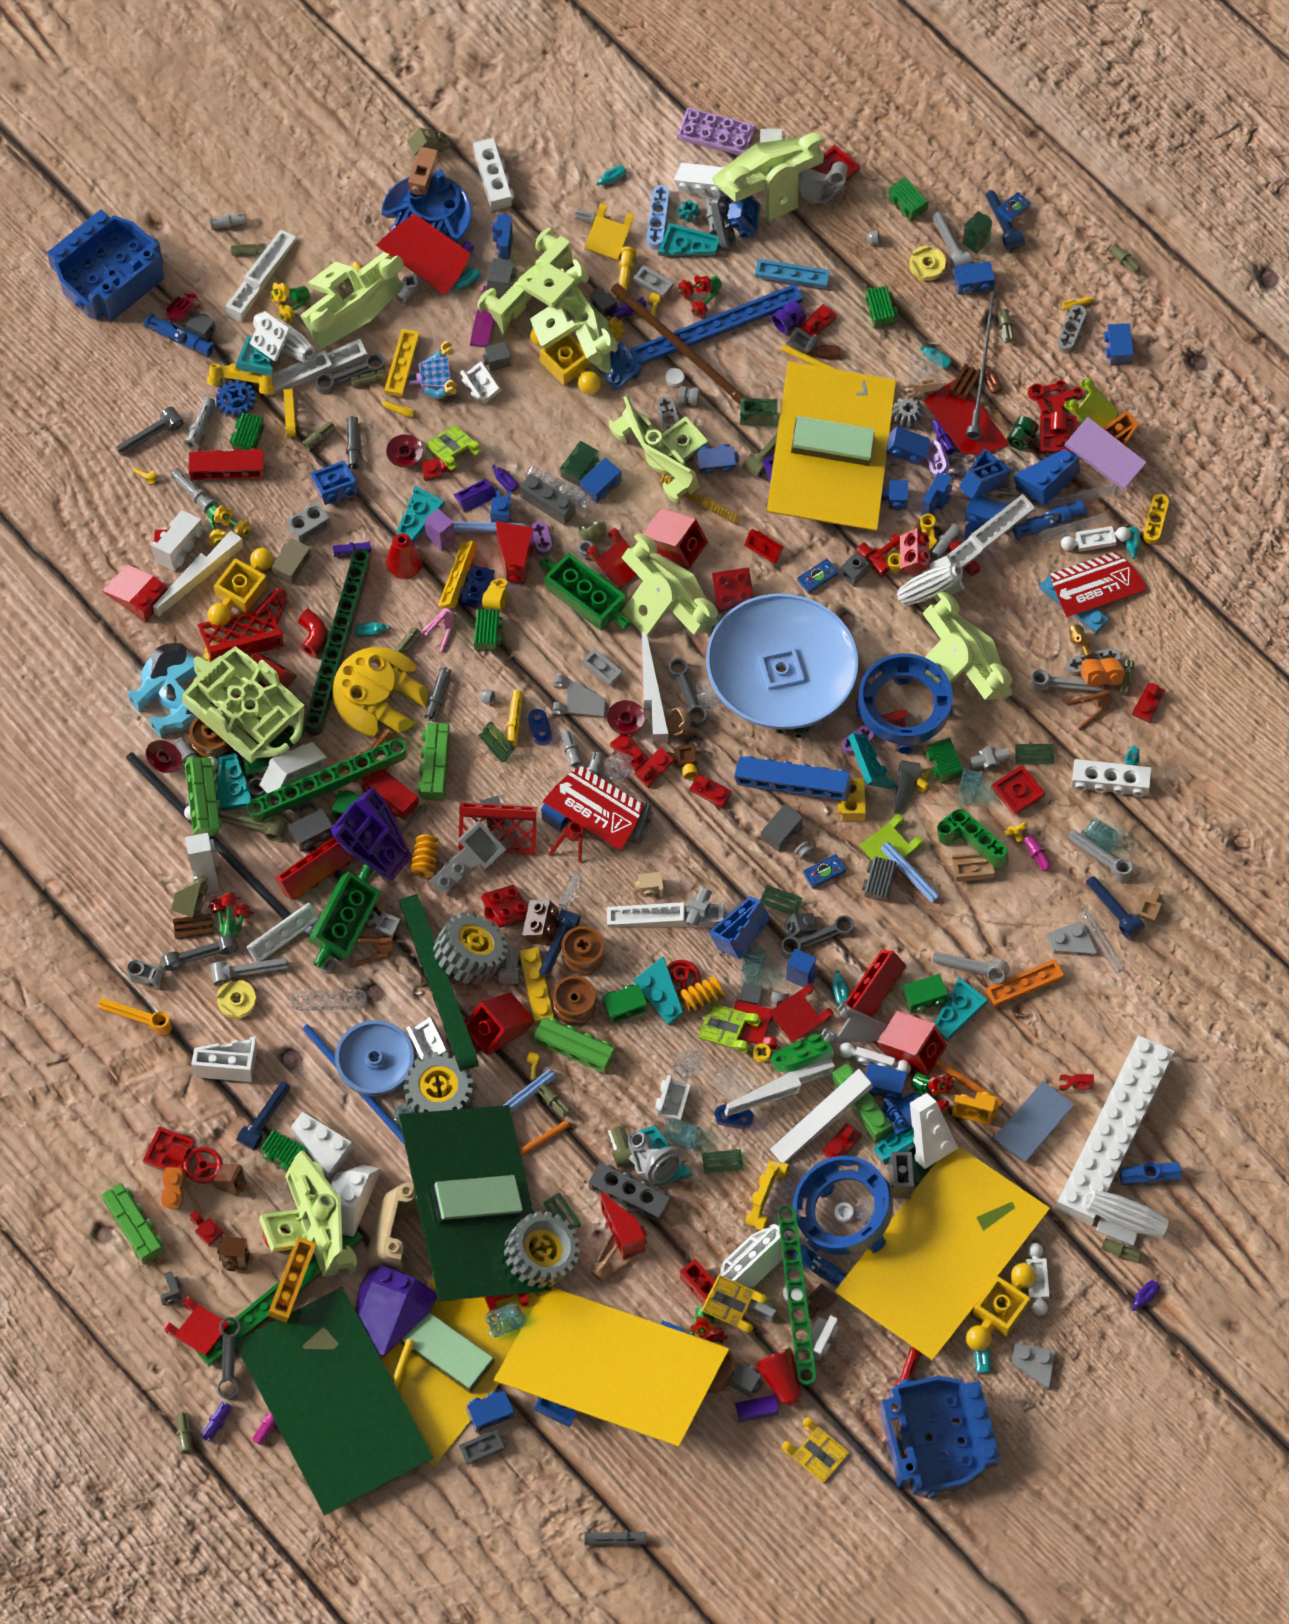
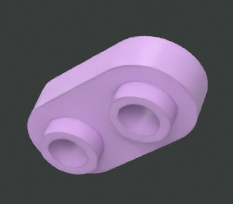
M937 441L929 442L927 461L931 472L935 475L938 472L946 474L949 471L950 464L944 446Z

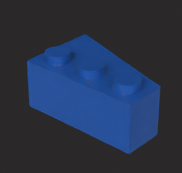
M984 448L977 460L969 468L959 488L967 497L976 498L1002 488L1011 469Z
M1064 449L1014 474L1016 489L1042 505L1047 504L1080 473L1079 457Z
M750 896L708 933L718 950L740 960L770 920V916L763 903Z

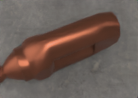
M818 345L813 351L808 353L819 358L837 359L841 356V347L837 345Z
M985 364L983 379L992 394H996L1003 390L1002 384L996 372Z

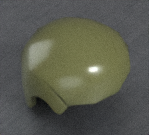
M597 521L577 527L584 541L595 542L605 536L607 526L605 521Z

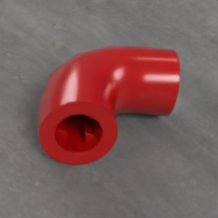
M307 608L298 619V624L309 633L308 638L301 644V648L307 655L314 658L320 653L327 641V629L324 621L315 612Z

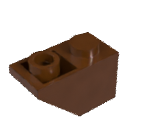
M222 1164L214 1179L215 1188L237 1197L238 1193L244 1190L247 1183L242 1165Z

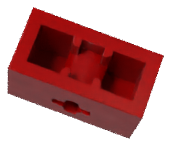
M694 1259L680 1270V1279L704 1306L715 1280Z

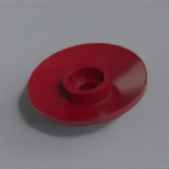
M402 434L389 441L386 447V455L388 460L395 466L411 467L422 458L423 446L416 437Z
M630 700L614 703L607 712L609 727L622 735L637 732L645 721L642 707Z
M156 740L151 742L146 748L145 757L147 762L159 772H175L182 764L181 753L175 745L168 741Z

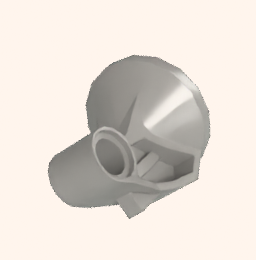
M835 162L827 175L814 171L811 168L801 171L799 173V191L802 197L813 205L817 203L827 204L835 193L844 190L848 171L847 165L843 162Z
M637 1130L630 1134L628 1142L632 1155L629 1159L635 1164V1170L638 1175L650 1183L656 1184L665 1182L677 1172L682 1160V1153L677 1147L670 1146L662 1149H652L653 1141L649 1136Z

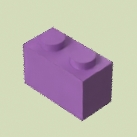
M437 508L424 520L426 538L442 552L454 543V524L452 520Z

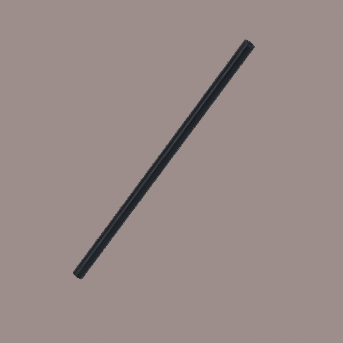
M130 752L126 759L192 826L191 820H188L184 815L186 806L134 752ZM215 835L209 836V840L213 839L215 850L283 920L291 915Z

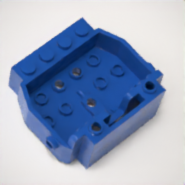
M102 209L97 211L47 252L50 268L56 272L63 294L91 319H98L103 315L111 323L165 279L159 242L154 237L151 238L133 221L115 215L110 217Z
M940 1375L916 1381L905 1379L900 1381V1384L894 1388H891L888 1395L889 1399L881 1401L879 1413L898 1488L911 1485L913 1495L918 1497H935L942 1492L964 1488L982 1474L985 1468L997 1466L1000 1462L980 1381L964 1384L963 1380ZM957 1418L959 1420V1424H953L952 1419ZM898 1419L899 1440H896L892 1420ZM930 1435L932 1441H926L925 1436ZM962 1438L964 1444H958L957 1439ZM903 1450L907 1458L901 1459L899 1451ZM907 1464H909L911 1471L906 1469Z

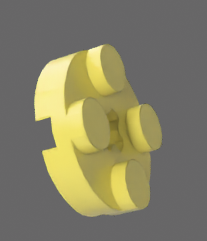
M922 246L914 250L910 258L909 267L912 274L919 281L934 280L944 274L946 258L941 250L930 248L931 246ZM924 261L932 262L930 266L924 265Z
M243 980L226 982L221 986L217 994V1003L220 1011L225 1016L235 1020H241L254 1010L257 1002L253 987ZM241 996L240 1002L233 1003L232 997Z

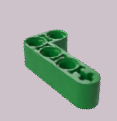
M956 809L938 823L937 834L938 841L941 844L950 845L961 837L994 867L1003 868L1008 864L1007 847L965 810Z

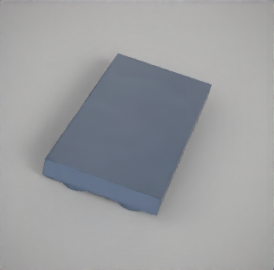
M1042 1081L994 1137V1141L1025 1164L1070 1112L1074 1104Z

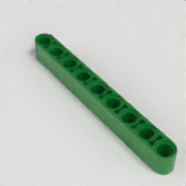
M393 739L253 799L247 805L250 818L255 822L264 821L399 763L408 756L406 744L402 739ZM396 748H403L400 752H394ZM380 755H384V756H385L384 759H382V760H377V757H378V756H380ZM361 763H368L363 768L359 767ZM345 770L350 771L347 775L341 774ZM326 778H332L330 782H324ZM308 786H314L312 790H306ZM291 793L297 794L294 798L288 797ZM275 800L279 801L277 805H270ZM261 808L260 812L253 813L254 809Z
M785 1205L778 1211V1226L795 1364L799 1383L803 1386H810L815 1381L816 1370L795 1209ZM784 1211H789L793 1217L790 1220H784L781 1214ZM786 1231H792L795 1234V1238L793 1240H786L783 1234ZM788 1251H795L797 1258L789 1260L786 1257V1253ZM797 1271L800 1274L799 1279L791 1280L788 1276L789 1272ZM793 1291H800L802 1298L798 1301L794 1300L791 1297V1293ZM796 1311H802L805 1318L798 1321L794 1318L793 1314ZM798 1331L806 1332L807 1339L804 1341L798 1340L796 1333ZM801 1351L809 1353L810 1358L807 1361L800 1360L798 1354ZM809 1371L812 1374V1379L804 1381L801 1378V1373Z

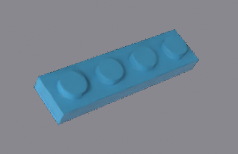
M758 259L755 278L827 289L830 270Z
M1049 575L1040 584L1039 589L1061 606L1052 583L1051 575ZM1096 608L1072 615L1095 634L1108 623L1109 619Z

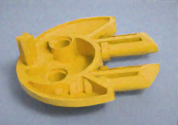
M370 647L355 652L342 663L334 678L333 698L340 716L351 728L363 735L374 738L378 731V721L400 734L410 729L416 723L390 707L389 703L385 701L392 690L395 692L399 691L425 708L428 699V688L407 676L408 674H413L417 668L408 657L393 649ZM370 663H376L378 668H373ZM352 693H357L360 698H354Z

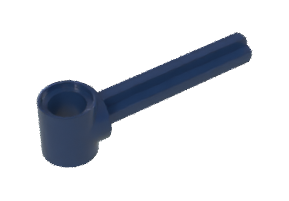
M989 190L985 197L1004 233L1002 241L1005 249L1010 251L1024 246L1025 240L1022 232L1013 228L1011 223L996 211L1001 203L995 191Z
M1095 876L1088 878L1086 884L1119 920V929L1127 939H1131L1145 929L1142 920L1136 914H1128Z
M561 909L556 922L558 927L557 933L539 970V974L542 977L550 976L561 952L564 935L570 929L579 925L581 915Z
M281 1082L253 1124L244 1126L240 1130L236 1139L237 1142L253 1151L258 1148L263 1138L261 1131L291 1088L288 1083Z

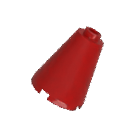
M400 533L393 538L385 563L388 572L396 578L409 579L422 569L423 558L412 539L407 534Z
M791 1347L784 1349L782 1353H774L754 1364L783 1405L788 1404L790 1407L800 1402L798 1398L802 1397Z

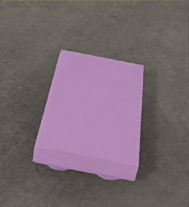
M687 108L677 140L741 155L749 149L756 125Z
M1089 417L1085 419L1065 443L1068 449L1122 490L1128 486L1146 464V461Z

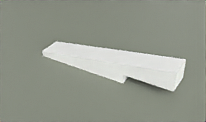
M283 230L278 232L244 276L243 284L226 304V316L242 322L296 241V236Z
M361 339L329 353L322 351L314 355L313 359L309 362L304 363L300 361L273 373L274 393L272 394L312 381L322 373L331 374L365 362L368 355Z
M1022 494L948 555H950L952 562L963 569L1033 511L1035 507Z
M230 531L207 557L200 553L153 605L155 615L161 616L244 548L242 538Z
M645 632L642 633L644 709L652 708L653 742H668V730L647 633Z
M684 902L607 907L608 927H692L685 923L689 913L686 911L687 905L685 906ZM711 904L709 915L705 919L701 918L698 927H715L726 917L724 904Z
M831 1057L791 1071L728 1103L725 1109L726 1117L797 1094L800 1091L801 1084L831 1075L835 1067Z
M858 1069L770 1149L780 1162L786 1163L842 1117L845 1110L873 1088L872 1083Z

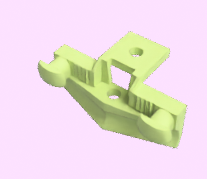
M553 228L545 229L536 240L537 251L544 250V254L539 256L540 259L536 261V265L520 276L518 281L500 299L496 297V290L491 288L485 291L478 301L479 311L485 310L492 314V317L501 329L500 336L502 337L511 318L516 319L524 311L526 302L532 296L553 308L575 285V279L561 271L562 268L568 267L573 262L570 241L562 236L558 239L553 236ZM549 282L554 284L552 287L545 286Z
M383 252L359 271L353 267L334 262L308 282L311 289L328 294L300 315L320 349L327 347L372 321L403 287L397 274L404 268L403 261L398 255L391 258L389 254ZM349 277L355 291L345 299H342L335 290V287Z
M574 259V267L567 271L562 268L561 271L575 279V285L553 308L547 307L530 318L542 348H548L575 331L586 358L602 372L609 373L611 372L610 352L617 351V342L608 331V320L586 299L577 286L581 282L587 283L588 273L583 264ZM564 309H567L574 316L576 322L568 320ZM585 316H588L587 321L582 322L583 318ZM555 321V325L549 328L551 322Z

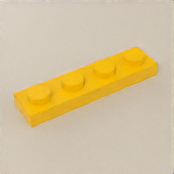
M401 329L384 390L385 394L403 397L420 336L418 331Z
M476 542L461 543L438 604L440 609H451L457 605L460 592L464 587V581L470 571L471 562L476 555L478 546Z
M535 947L520 950L519 955L531 1011L535 1020L534 1024L541 1022L543 1017L547 1019L553 1018L545 977L539 974L542 966L539 949Z

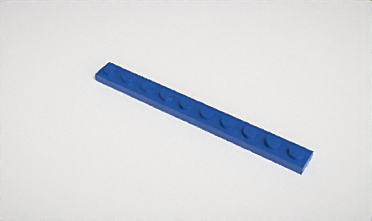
M793 284L673 333L686 345L692 346L776 313L780 309L783 310V307L792 300L801 303L803 302V296L797 285ZM664 336L630 349L631 354L640 366L679 351Z

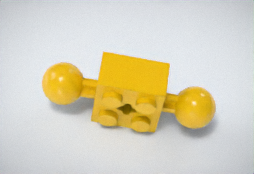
M532 328L530 332L531 341L534 345L541 347L535 330ZM571 333L548 348H543L539 351L540 363L563 386L576 377L578 379V387L584 394L592 395L600 389L601 379L599 375L592 371H585L592 363L586 358L580 342Z
M255 549L250 557V566L236 558L232 561L214 585L215 597L223 602L215 603L209 608L207 617L210 623L223 627L231 619L232 607L243 613L248 612L268 587L266 575L260 573V571H267L272 567L274 556L269 549Z
M1028 1263L1017 1264L1011 1271V1284L996 1276L974 1306L973 1315L983 1321V1323L973 1326L966 1334L967 1345L972 1350H986L991 1344V1331L993 1329L1007 1337L1029 1306L1030 1297L1022 1293L1021 1289L1031 1287L1036 1281L1037 1274L1032 1265Z

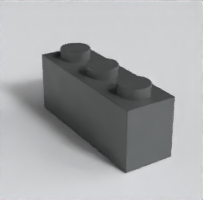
M530 473L520 485V497L562 525L565 526L576 513V505L573 500Z

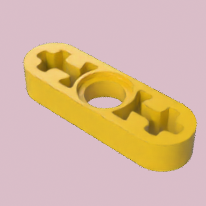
M293 388L283 389L287 438L296 437Z
M1164 494L1155 495L1151 502L1143 535L1144 541L1151 545L1158 543L1160 540L1169 504V499ZM1162 501L1161 509L1157 510L1158 502ZM1159 516L1161 521L1155 523L1151 520V517ZM1152 528L1155 529L1153 538L1150 537Z

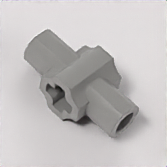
M415 273L404 276L402 279L403 287L396 295L397 300L401 303H406L410 297L417 296L419 284L423 279Z
M991 746L979 751L978 756L970 757L973 770L984 767V770L993 771L1000 767L1001 762L1010 760L1007 748L996 751L995 747Z
M700 887L697 897L692 896L689 899L686 910L689 915L685 922L686 924L697 928L701 918L705 919L709 915L711 907L709 899L712 891Z

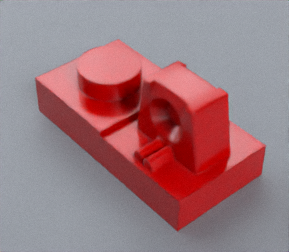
M822 304L799 329L810 336L814 334L818 336L836 319L837 314Z
M753 528L749 531L744 546L774 564L779 561L783 550L782 545L768 538V535Z
M1148 682L1132 712V716L1149 723L1165 694V689L1160 688L1155 683L1151 684Z
M902 709L881 715L882 718L887 722H891L892 725L906 727L905 717H908L907 710Z
M621 734L610 743V747L635 772L649 759L628 735Z
M660 747L634 775L649 788L675 760Z
M700 773L689 788V791L721 809L732 795V790Z
M846 1123L822 1150V1154L828 1159L846 1156L862 1137V1134Z

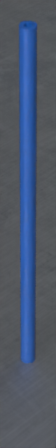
M306 1024L302 1030L336 1067L335 1054L314 1030ZM359 1094L404 1144L401 1129L374 1098Z

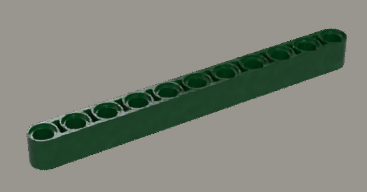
M357 549L352 554L305 717L306 730L312 736H317L323 731L333 697L334 678L344 659L369 572L370 558L368 551L365 549ZM332 656L337 657L336 659H329ZM332 673V675L326 676L325 674ZM316 706H323L321 709L315 708ZM313 722H317V723H318V724L315 725V726L310 725V724L313 723Z
M418 894L398 899L459 1071L462 1072L478 1067V1058L447 973L445 972L446 970L444 967L441 968L439 966L441 960H436L435 958L436 952H434L433 948L435 940Z

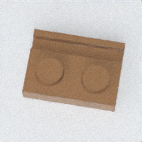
M979 853L952 855L956 882L994 878L993 865Z

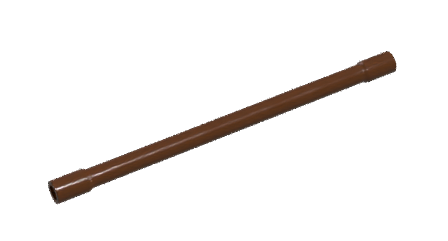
M616 283L611 288V292L655 328L726 391L743 409L748 407L751 403L748 397L740 390H737L634 299L619 283Z

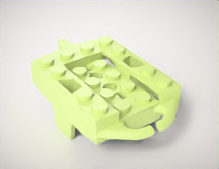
M236 646L211 663L200 657L194 658V670L198 676L182 695V704L251 764L257 758L282 755L290 749L286 743L277 748L269 745L287 726L290 725L294 728V734L289 738L290 741L295 744L299 740L303 731L304 704L280 683L277 672L265 661L261 660L257 664ZM259 681L264 683L267 687L263 688L260 684H258ZM234 695H239L240 697H239V698H233L232 696H234ZM247 707H253L254 709H253V710H247L246 708H247ZM237 725H239L245 732H247V733H248L252 738H254L259 744H257V743H256L254 740H252L247 734H245L239 727H237Z

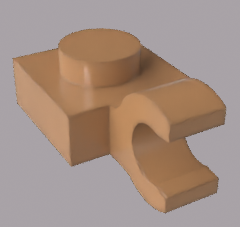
M937 378L906 384L907 388H914L913 393H908L909 398L916 397L919 392L932 394L935 393V390H939Z
M1154 887L1149 899L1143 897L1136 914L1138 917L1155 923L1162 903L1157 902L1161 889Z

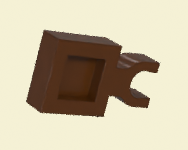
M694 744L675 747V753L667 752L675 760L674 763L677 762L679 767L689 763L693 765L698 764Z
M822 1283L808 1297L811 1301L807 1305L808 1310H812V1314L809 1316L811 1320L816 1316L818 1309L824 1312L837 1298Z

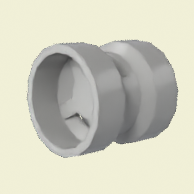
M680 386L678 404L685 405L688 403L691 406H697L699 388L693 387L688 389L685 386Z

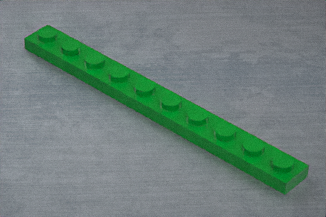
M357 1230L354 1237L342 1235V1249L345 1245L353 1249L363 1240L362 1235ZM315 1253L312 1254L298 1293L322 1274ZM280 1281L235 1317L240 1323V1331L235 1336V1341L249 1335L269 1318L267 1315ZM233 1321L229 1322L230 1327L226 1330L225 1334L231 1335L237 1331V1326ZM223 1336L207 1356L196 1351L197 1355L208 1367L223 1356Z

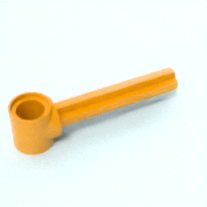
M105 998L99 1001V1009L149 1025V1029L154 1030L158 1035H167L172 1029L169 1017L165 1012L160 1011L150 1014ZM160 1022H165L164 1025H158Z

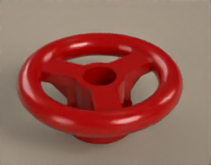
M675 960L667 965L672 979L680 983L681 990L685 989L688 992L686 981L692 972L695 975L692 987L695 988V984L700 983V971L692 962ZM675 989L678 996H681V990Z
M197 1147L186 1155L183 1168L186 1176L193 1182L208 1184L214 1181L223 1161L214 1149ZM201 1153L212 1155L217 1163H211L203 1159ZM195 1156L197 1163L195 1165V1171L192 1174L189 1168V1162L191 1158ZM211 1169L216 1170L212 1176L207 1177L210 1174Z

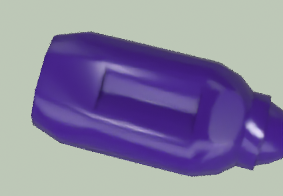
M493 464L491 467L494 469L496 480L507 491H511V493L517 490L519 484L509 472Z
M1153 1280L1148 1281L1136 1294L1131 1310L1135 1311L1137 1308L1148 1305L1161 1289L1159 1284Z

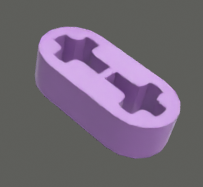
M535 522L531 527H533L536 552L540 556H548L552 553V541L547 525L543 522ZM540 528L542 536H539L537 529ZM541 542H544L547 549L543 550V547H541Z
M862 726L853 732L869 734L868 740L870 743L873 742L874 733L867 726ZM847 736L842 741V751L846 755H854L852 748H847V743L851 745Z

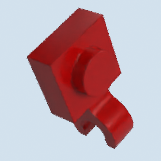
M439 458L421 461L424 481L443 478V472L455 471L454 469L450 470L444 462L440 463Z
M1062 1074L1059 1080L1066 1081L1067 1084L1060 1085L1059 1090L1067 1091L1072 1086L1080 1091L1092 1089L1094 1074H1074V1076Z
M197 1211L190 1215V1220L198 1227L195 1233L208 1247L223 1235V1231L210 1217L204 1221Z

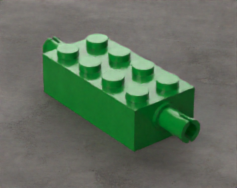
M568 553L558 564L547 555L543 556L539 565L549 572L544 577L545 588L600 631L611 621H614L623 630L630 626L631 620L620 613L626 606V595L571 553Z
M363 865L358 877L351 872L340 877L308 939L309 943L320 949L313 962L314 966L319 964L317 968L324 969L330 955L339 961L349 956L381 894L380 890L368 884L374 870L372 868L369 870L370 867L367 865Z

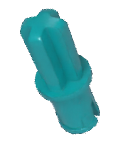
M1135 745L1128 749L1125 755V765L1137 766L1139 763L1140 750Z

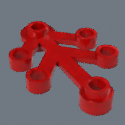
M1058 380L1056 383L1047 386L1035 383L1028 388L1027 394L1031 400L1037 402L1041 411L1040 415L1044 413L1051 415L1052 412L1050 409H1047L1044 400L1051 402L1055 412H1063L1061 407L1065 408L1066 400L1070 398L1081 399L1083 389L1081 387H1074L1073 390L1064 392L1067 384L1064 380ZM1055 390L1057 392H1063L1057 395L1049 394L1050 392Z

